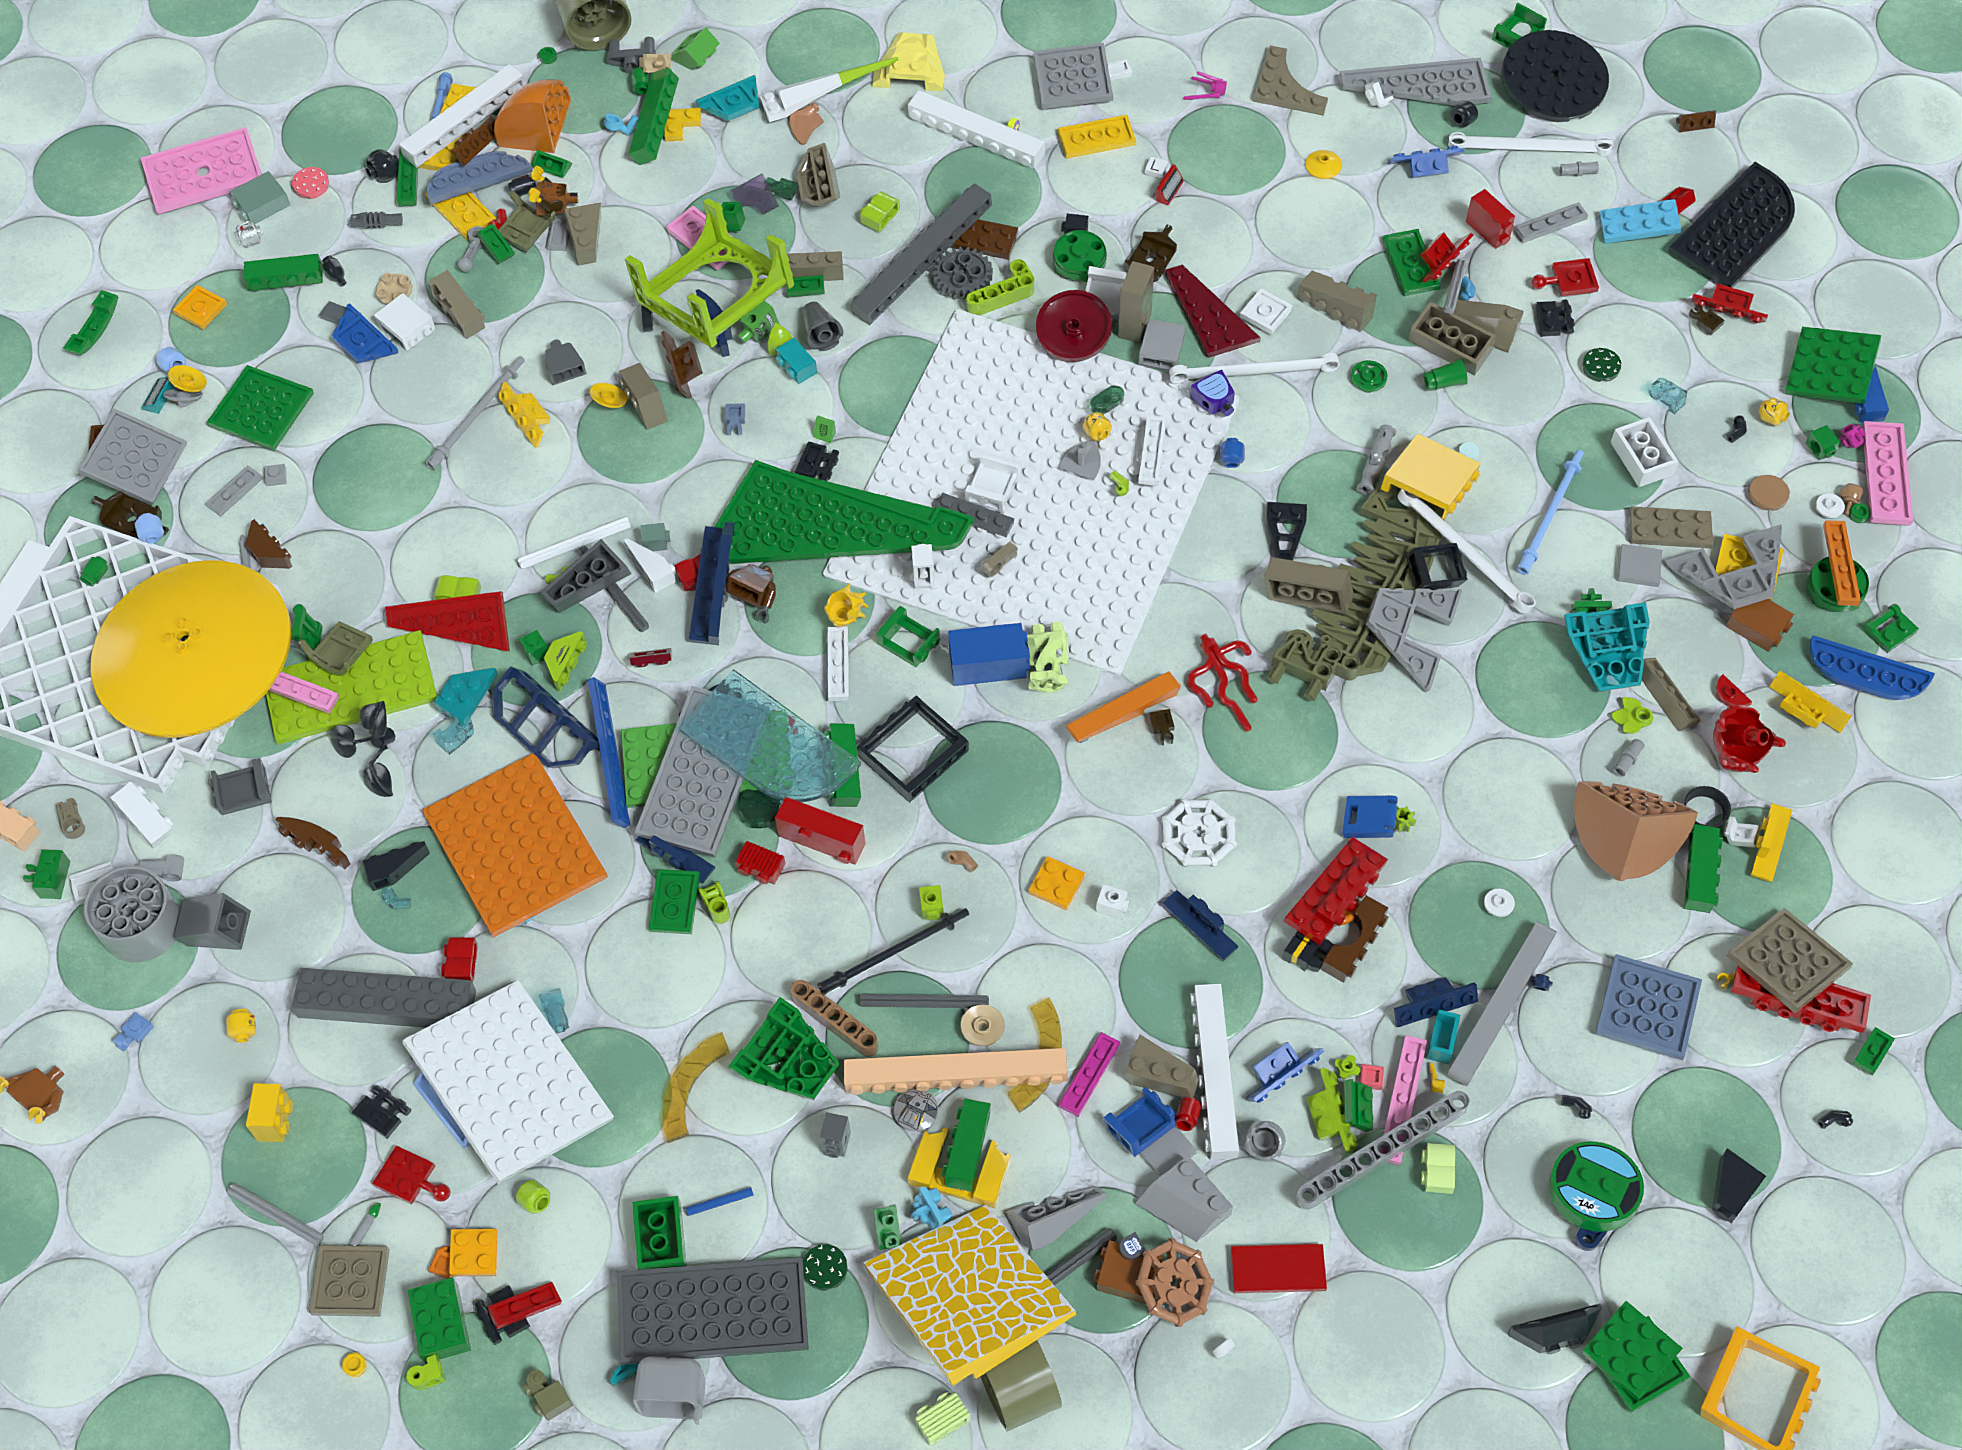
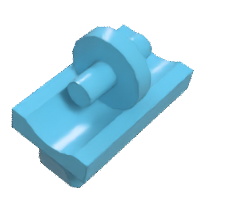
M926 1186L919 1188V1194L914 1198L915 1203L913 1207L915 1211L911 1214L914 1221L921 1219L923 1224L928 1223L931 1230L949 1221L952 1213L947 1206L938 1209L936 1203L940 1202L942 1198L937 1188L929 1190Z

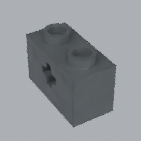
M826 1112L820 1134L822 1151L826 1156L831 1158L845 1157L851 1134L848 1116Z

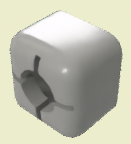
M651 1356L643 1358L637 1368L633 1403L638 1413L651 1418L694 1419L695 1424L699 1425V1420L702 1418L706 1385L705 1376L700 1364L691 1358L671 1357L668 1359L667 1357Z

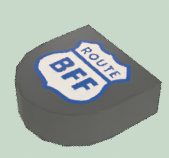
M1136 1232L1122 1239L1119 1251L1123 1258L1133 1261L1142 1257L1146 1249Z

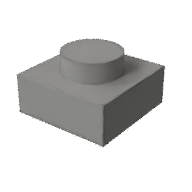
M285 464L265 466V483L267 486L286 484Z

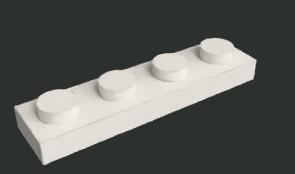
M1147 416L1138 484L1158 486L1167 418Z
M848 626L828 627L829 701H849Z

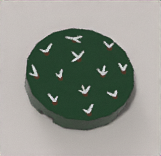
M1595 348L1588 351L1582 363L1584 373L1590 379L1601 382V380L1608 382L1615 379L1620 373L1622 364L1620 357L1614 351L1607 348Z
M830 1244L817 1245L811 1248L803 1259L804 1278L814 1289L821 1291L834 1289L846 1278L848 1272L847 1259L844 1253L836 1246Z

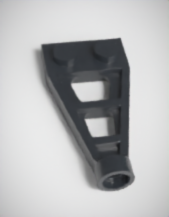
M1267 503L1266 523L1275 558L1294 560L1306 526L1307 504ZM1277 524H1295L1294 532L1292 534L1279 533ZM1279 541L1292 542L1291 550H1280Z

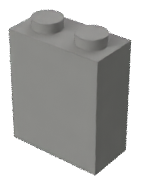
M1149 319L1139 354V365L1168 372L1172 367L1178 365L1185 340L1186 326Z

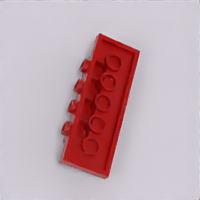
M1352 837L1285 916L1283 922L1313 942L1321 945L1336 925L1341 926L1346 918L1345 914L1347 912L1351 913L1357 905V899H1363L1369 889L1367 887L1370 884L1373 886L1380 876L1379 872L1387 864L1388 859Z
M1738 965L1736 966L1731 990L1733 993L1752 998L1751 1004L1756 1005V1008L1760 1011H1775L1782 1018L1794 1017L1800 1019V1022L1804 1025L1816 1024L1822 1026V1029L1826 1032L1839 1031L1840 1027L1864 1033L1866 1029L1871 995L1832 983L1796 1013Z

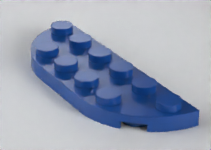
M1812 635L1810 640L1811 658L1823 675L1838 684L1892 700L1913 698L1927 689L1935 673L1814 635Z

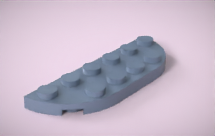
M493 151L475 156L465 166L460 161L447 165L435 172L433 179L428 183L427 193L429 202L434 204L532 172V165L520 155H508L505 151Z

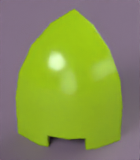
M776 322L768 340L769 355L777 356V347L793 339L789 331Z

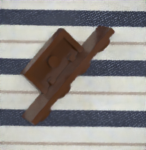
M492 116L475 130L470 128L464 133L465 138L462 136L454 142L456 146L451 151L463 166L494 139L495 120Z
M662 331V345L668 354L666 358L672 367L671 374L676 381V390L679 394H683L690 399L692 395L688 382L703 373L695 346L691 341H688L677 348L674 338L665 331Z

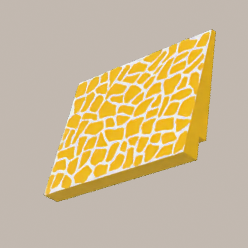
M987 1205L863 1262L870 1277L952 1386L971 1374L977 1379L1077 1315L1074 1308Z

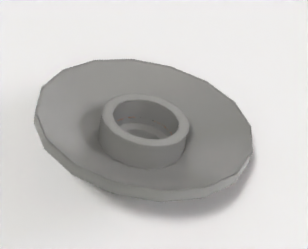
M181 389L165 391L163 396L169 400L176 401L179 406H188L190 401L201 398L203 393L201 391L188 392Z

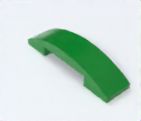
M101 290L92 303L94 310L78 334L73 333L63 349L82 355L93 347L104 333L113 316L119 298L118 295Z

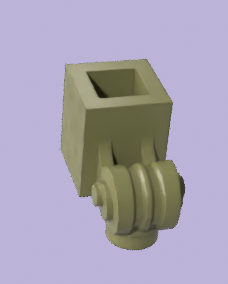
M533 1370L528 1374L527 1382L523 1384V1387L529 1397L534 1395L537 1403L533 1405L540 1417L545 1415L549 1421L573 1406L559 1380L546 1387L547 1378L540 1370Z

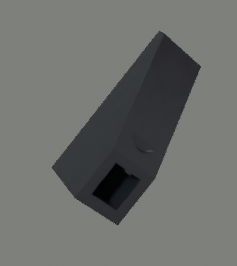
M425 841L414 842L410 846L392 849L388 853L373 855L369 859L363 860L368 882L372 890L376 891L394 885L426 858L430 852Z

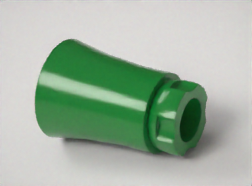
M1460 358L1423 373L1424 383L1428 391L1456 385H1466L1468 382L1466 368Z

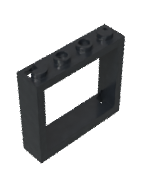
M917 695L909 702L906 701L900 710L893 712L885 723L878 725L872 734L867 738H863L862 743L857 746L858 757L909 803L969 751L968 740ZM918 713L949 740L952 745L905 785L870 753Z

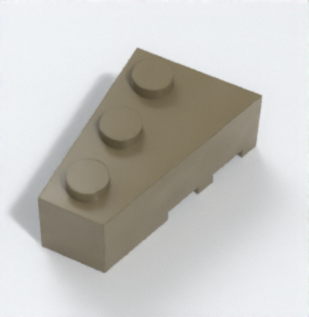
M601 202L565 209V222L578 265L594 263L597 260L602 217Z
M641 363L620 370L621 378L618 379L622 390L625 389L628 399H631L633 407L637 410L645 428L648 430L668 422L659 391Z
M1139 1034L1125 1071L1130 1085L1142 1088L1147 1087L1150 1090L1182 1098H1193L1199 1082L1195 1069Z

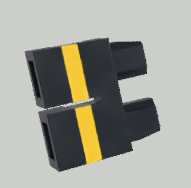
M1297 931L1284 949L1282 960L1299 965L1304 972L1307 968L1319 972L1324 960L1316 956L1317 953L1321 952L1327 956L1335 944L1325 938L1321 945H1318Z

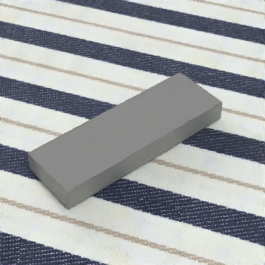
M247 465L205 504L210 510L221 517L255 487L263 477Z

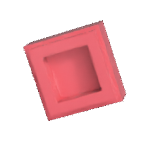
M1362 1064L1360 1083L1375 1090H1382L1384 1067Z

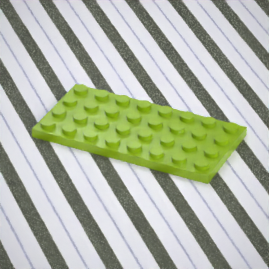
M421 630L371 643L345 675L329 673L318 667L311 660L283 667L281 670L283 673L338 693L339 699L330 714L269 690L266 693L275 740L278 745L330 731L337 725L348 726L361 722L360 710L367 704L384 701L386 715L434 702L438 697Z

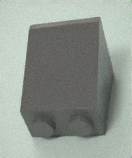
M224 893L185 898L182 902L173 938L190 947L241 950L251 910Z

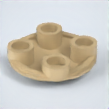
M384 273L382 280H380L376 287V295L381 302L389 304L402 293L409 297L412 293L413 285L407 275Z

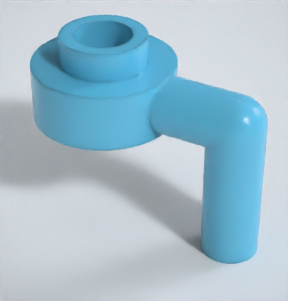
M609 113L606 114L603 123L610 131L620 130L627 135H631L638 117L632 115L626 126L622 124L623 121L619 116Z

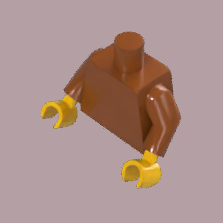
M54 1066L46 1075L38 1068H34L31 1071L7 1078L0 1076V1093L4 1091L5 1087L10 1096L29 1111L28 1119L35 1118V1123L41 1124L46 1117L59 1110L64 1091L56 1083L65 1074L57 1066Z

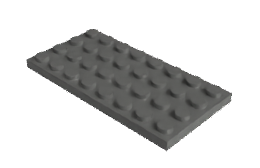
M802 1257L617 1271L621 1365L639 1364L643 1358L650 1356L667 1357L668 1359L671 1357L702 1359L809 1350Z

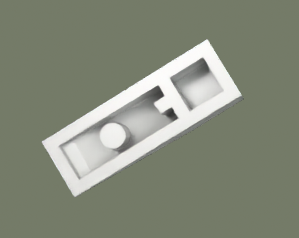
M628 538L624 540L628 554L655 593L676 582L674 574L677 572L672 563L668 564L664 557Z

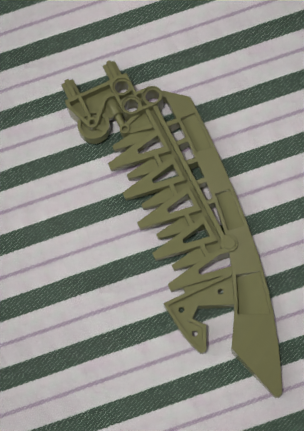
M1381 483L1360 509L1361 515L1376 521L1366 519L1363 527L1374 534H1368L1366 540L1379 547L1376 548L1354 541L1351 544L1350 548L1362 556H1356L1354 562L1366 570L1342 563L1338 567V569L1349 571L1354 592L1347 613H1339L1341 615L1314 608L1312 616L1323 623H1317L1315 629L1323 634L1321 644L1318 650L1315 651L1312 650L1313 640L1308 632L1300 629L1288 632L1284 639V645L1276 650L1272 658L1271 666L1273 668L1267 677L1271 684H1278L1284 672L1310 684L1304 697L1311 702V700L1315 701L1321 689L1327 690L1335 675L1350 681L1358 676L1383 672L1392 653L1366 625L1376 592L1380 588L1415 590L1410 568L1407 571L1404 582L1401 581L1409 566L1406 555L1417 547L1439 545L1441 533L1416 510L1388 508L1386 502L1394 500V485L1388 492L1384 493L1381 490ZM1420 498L1442 518L1445 509ZM1392 536H1396V537H1400V538L1407 539V540H1410V541H1414V544H1413V543H1409V542H1405V541H1401V540H1397L1396 538H1394V537H1392ZM1435 556L1425 558L1429 572ZM1380 558L1395 562V564L1384 562ZM1367 580L1382 584V586L1373 585ZM1353 602H1356V603H1359V604L1368 606V607H1370V608H1369V609H1366V608L1359 607L1358 605H1356V604L1353 603ZM1341 625L1351 627L1357 630L1356 632L1345 629ZM1369 635L1377 637L1374 644L1367 641ZM1361 650L1369 653L1363 665H1360V660L1357 657Z

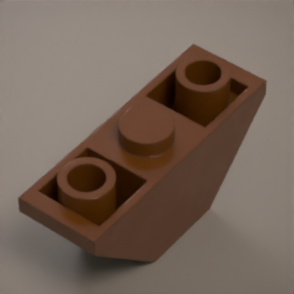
M255 519L252 520L246 546L256 562L262 568L290 569L293 567L290 562L292 557L286 548L281 549L279 547V541L275 536L270 537L268 535L269 531L263 523L259 525Z

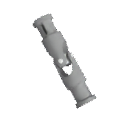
M1384 424L1379 428V436L1375 439L1372 446L1373 452L1369 455L1362 472L1361 483L1357 485V491L1362 495L1370 496L1374 491L1375 483L1379 480L1385 458L1391 448L1392 437L1396 435V429L1391 425Z

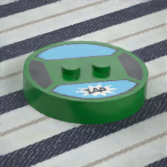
M1588 1141L1568 1147L1557 1157L1549 1178V1193L1557 1210L1568 1221L1583 1229L1604 1232L1618 1229L1632 1220L1638 1211L1644 1195V1181L1638 1166L1626 1153L1606 1143Z

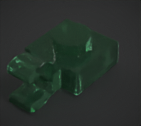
M768 177L765 181L767 185L765 190L767 192H774L775 196L792 201L798 190L797 182L784 178L776 181Z

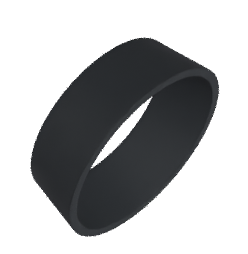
M1699 786L1689 791L1684 800L1685 806L1691 799L1703 796L1715 800L1723 810V820L1719 824L1704 825L1697 821L1694 824L1720 828L1728 820L1731 813V805L1723 792L1710 786Z

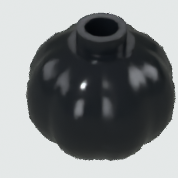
M374 150L367 157L365 171L371 180L378 177L377 182L388 183L397 176L399 159L396 155H392L386 150Z

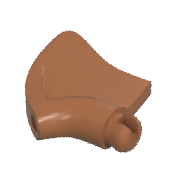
M815 102L790 115L792 133L801 145H805L812 132L824 123L821 116L817 113L819 106Z

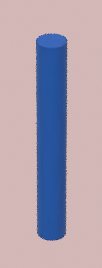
M749 1187L686 1207L687 1214L691 1216L754 1196L753 1191Z

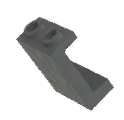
M261 758L253 759L252 767L221 775H218L215 770L211 771L212 779H209V785L215 794L212 797L214 808H218L222 815L272 803L266 768Z

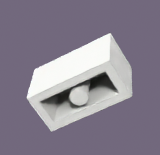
M932 544L911 546L915 588L935 586Z

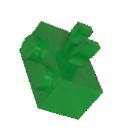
M41 849L37 867L32 864H26L28 872L35 873L24 875L23 880L28 883L33 882L32 888L40 899H61L71 861L63 850Z

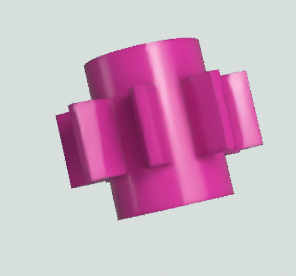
M1849 424L1841 430L1842 436L1839 439L1846 448L1849 446L1856 448L1864 442L1862 437L1866 433L1859 424L1856 426Z

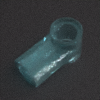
M557 988L540 993V1002L544 1013H546L549 1025L555 1033L565 1032L570 1027L564 1009L565 1002L561 989Z

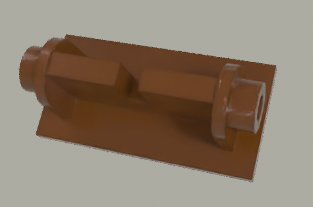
M1716 110L1680 114L1679 117H1676V123L1680 124L1679 132L1715 128Z

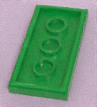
M1419 229L1383 235L1382 241L1404 296L1440 290L1441 284L1438 278L1434 281L1430 279L1425 283L1422 280L1432 269L1421 256L1426 247Z

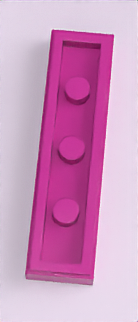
M1103 1032L1099 1034L1059 1104L1060 1108L1077 1117L1080 1116L1119 1048L1120 1041Z

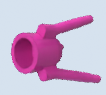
M1197 71V75L1207 79L1192 76L1191 79L1212 85L1211 91L1214 93L1184 96L1183 99L1220 98V95H1225L1227 81Z

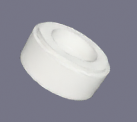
M1229 1338L1217 1347L1213 1354L1217 1359H1220L1230 1352L1236 1344Z

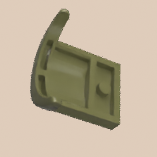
M511 191L510 197L517 206V209L500 227L499 232L507 243L527 252L549 225L552 224L556 214L553 211L551 215H537V210L526 204L515 191Z
M338 621L314 651L302 639L299 640V645L306 656L318 667L335 675H345L372 643L373 639L371 635Z

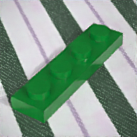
M399 149L398 206L417 205L418 167L416 168L404 158L401 149Z

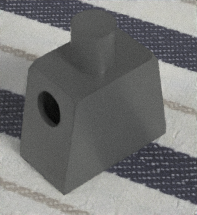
M558 339L550 343L551 348L545 351L552 386L587 374L582 358L571 343L562 344Z

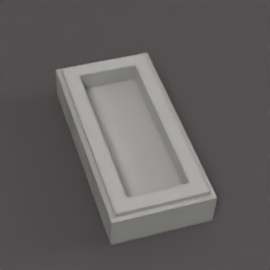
M555 218L551 224L547 248L548 251H566L569 239L568 228L565 219Z

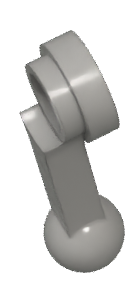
M475 226L468 231L471 244L464 257L458 261V267L463 272H468L473 267V260L483 243L480 238H475V236L484 227Z

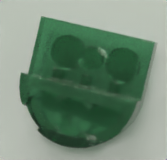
M767 787L763 790L754 791L746 789L740 792L738 807L742 823L746 822L750 824L751 828L755 829L772 826V821L775 820L781 807L780 788Z

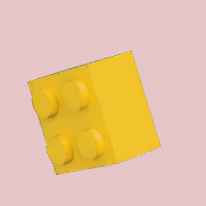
M253 1084L246 1127L257 1141L284 1142L285 1135L289 1133L288 1117L293 1111V1101L281 1084Z

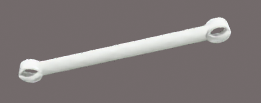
M1454 132L1449 136L1448 147L1458 146V149L1595 152L1599 156H1608L1612 151L1613 141L1604 136L1596 140L1465 136L1461 132ZM1457 139L1462 141L1463 143L1455 144L1452 142V140ZM1599 144H1605V145H1607L1609 148H1608V149H1602V148H1600L1598 145H1599Z
M1328 353L1321 358L1199 368H1187L1184 365H1176L1169 370V375L1172 383L1182 384L1188 381V379L1206 378L1221 369L1226 376L1312 369L1333 372L1339 368L1340 363L1337 354Z
M1403 489L1400 490L1398 499L1402 504L1412 506L1448 541L1457 543L1461 553L1513 600V605L1519 612L1530 613L1536 605L1532 595L1521 592L1418 496Z

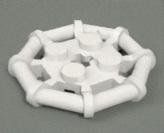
M1184 798L1181 800V803L1161 819L1163 823L1162 846L1183 863V866H1217V863L1237 846L1235 841V817L1228 814L1212 798L1210 800H1187ZM1191 808H1206L1205 813H1192ZM1184 811L1186 815L1183 816L1180 822L1174 820ZM1213 811L1223 820L1220 822L1216 821L1211 812ZM1171 828L1177 829V838H1172ZM1226 828L1227 838L1220 836V829ZM1196 830H1201L1204 833L1201 835V837H1197V834L1193 832ZM1218 844L1222 846L1215 854L1212 852L1213 847ZM1177 845H1183L1188 852L1185 854ZM1206 854L1207 857H1192V855Z

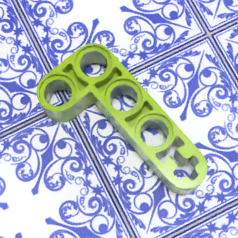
M1021 259L1013 260L1010 263V278L969 293L967 295V312L980 316L1032 296L1035 291V278L1026 262Z

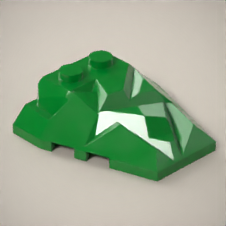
M779 997L767 1013L764 1023L744 1050L741 1049L728 1068L747 1081L814 1100L840 1063L827 1046L818 1039L814 1029L808 1026L802 1018L801 1012Z

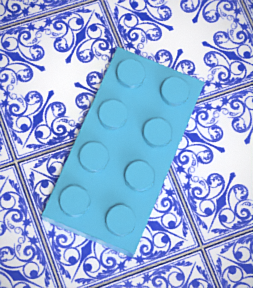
M1675 199L1600 210L1605 244L1681 233Z

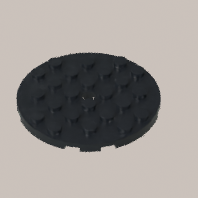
M1541 30L1522 36L1510 46L1502 63V81L1508 89L1510 98L1516 104L1519 103L1526 108L1525 111L1548 121L1569 122L1570 119H1581L1590 115L1603 102L1609 87L1608 69L1598 51L1585 40L1574 34L1562 31ZM1556 72L1559 77L1555 78L1552 74Z

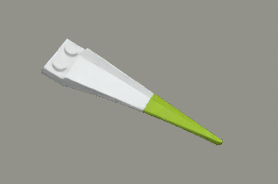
M898 57L779 87L776 88L775 92L759 96L760 102L769 122L786 118L826 93L899 60Z

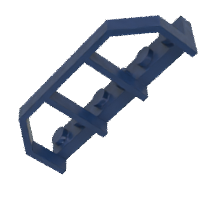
M725 522L723 528L705 526L689 642L719 646L722 607L725 606L724 590L726 576L730 570L729 554L732 536L735 535V523Z
M510 666L493 688L494 717L547 767L560 768L579 765L593 749L600 751L598 737L526 671ZM514 677L516 679L515 683L518 686L529 691L528 695L531 697V700L511 724L503 717L502 691ZM541 702L544 710L551 714L553 713L557 717L554 724L535 747L518 729L538 703ZM566 725L570 728L569 733L584 741L582 743L583 747L572 760L552 762L542 752L561 727Z

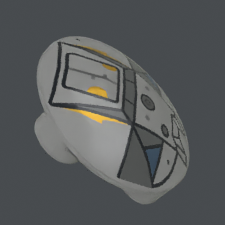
M908 1090L897 1098L894 1105L895 1120L900 1126L910 1131L920 1133L926 1131L935 1122L938 1115L937 1101L927 1091Z

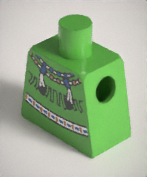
M764 300L740 319L743 330L737 337L744 344L750 338L757 343L765 339L771 333L775 322L779 324L773 307Z

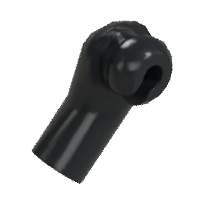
M1741 415L1734 418V431L1727 435V439L1731 443L1744 436L1747 432L1746 421Z
M1562 1095V1106L1576 1107L1579 1110L1578 1115L1580 1118L1589 1119L1591 1117L1592 1106L1583 1098Z
M1831 1110L1819 1118L1817 1122L1821 1128L1825 1129L1834 1122H1841L1842 1126L1849 1127L1853 1124V1119L1851 1118L1852 1114L1848 1111Z

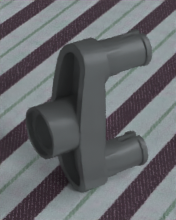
M649 36L644 38V49L619 50V40L611 39L609 41L607 61L613 66L623 67L627 73H632L635 68L640 66L639 58L643 57V54H656L654 38Z

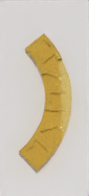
M1048 997L1030 1007V1011L1036 1020L1039 1030V1049L1062 1048L1060 1021L1056 1009ZM1050 1082L1041 1083L1036 1086H1031L1027 1083L1019 1084L1008 1092V1096L1020 1113L1031 1106L1045 1092Z
M722 1032L700 1043L695 1050L681 1061L669 1081L663 1107V1125L668 1143L689 1136L686 1124V1106L691 1089L699 1076L711 1064L730 1054Z

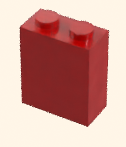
M1483 189L1471 197L1466 223L1495 249L1501 245H1506L1511 238L1515 215L1486 189Z

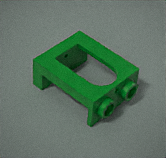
M1517 2L1513 14L1503 25L1498 23L1494 27L1491 40L1509 49L1516 40L1522 37L1511 31L1517 24L1526 23L1532 28L1530 33L1545 30L1547 18Z
M902 606L896 609L876 633L879 646L916 668L921 662H925L931 649L936 648L941 640L939 628L931 631L908 617L907 610ZM901 627L925 641L915 654L891 641L892 637Z

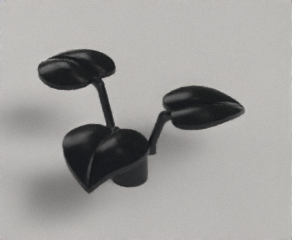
M380 701L367 704L360 710L361 724L365 729L369 730V734L372 736L354 740L355 733L351 727L337 725L330 731V740L336 752L345 758L355 755V744L371 740L374 747L381 748L369 762L370 767L364 769L363 778L370 791L382 797H391L393 793L390 772L382 763H375L383 751L388 749L387 745L393 743L396 738L394 731L387 727L385 702Z

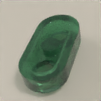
M1117 385L1106 388L1091 399V412H1100L1103 415L1108 413L1124 401V390Z

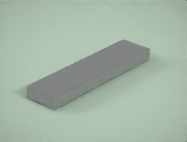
M1578 202L1514 226L1513 231L1522 243H1526L1587 220L1588 214Z

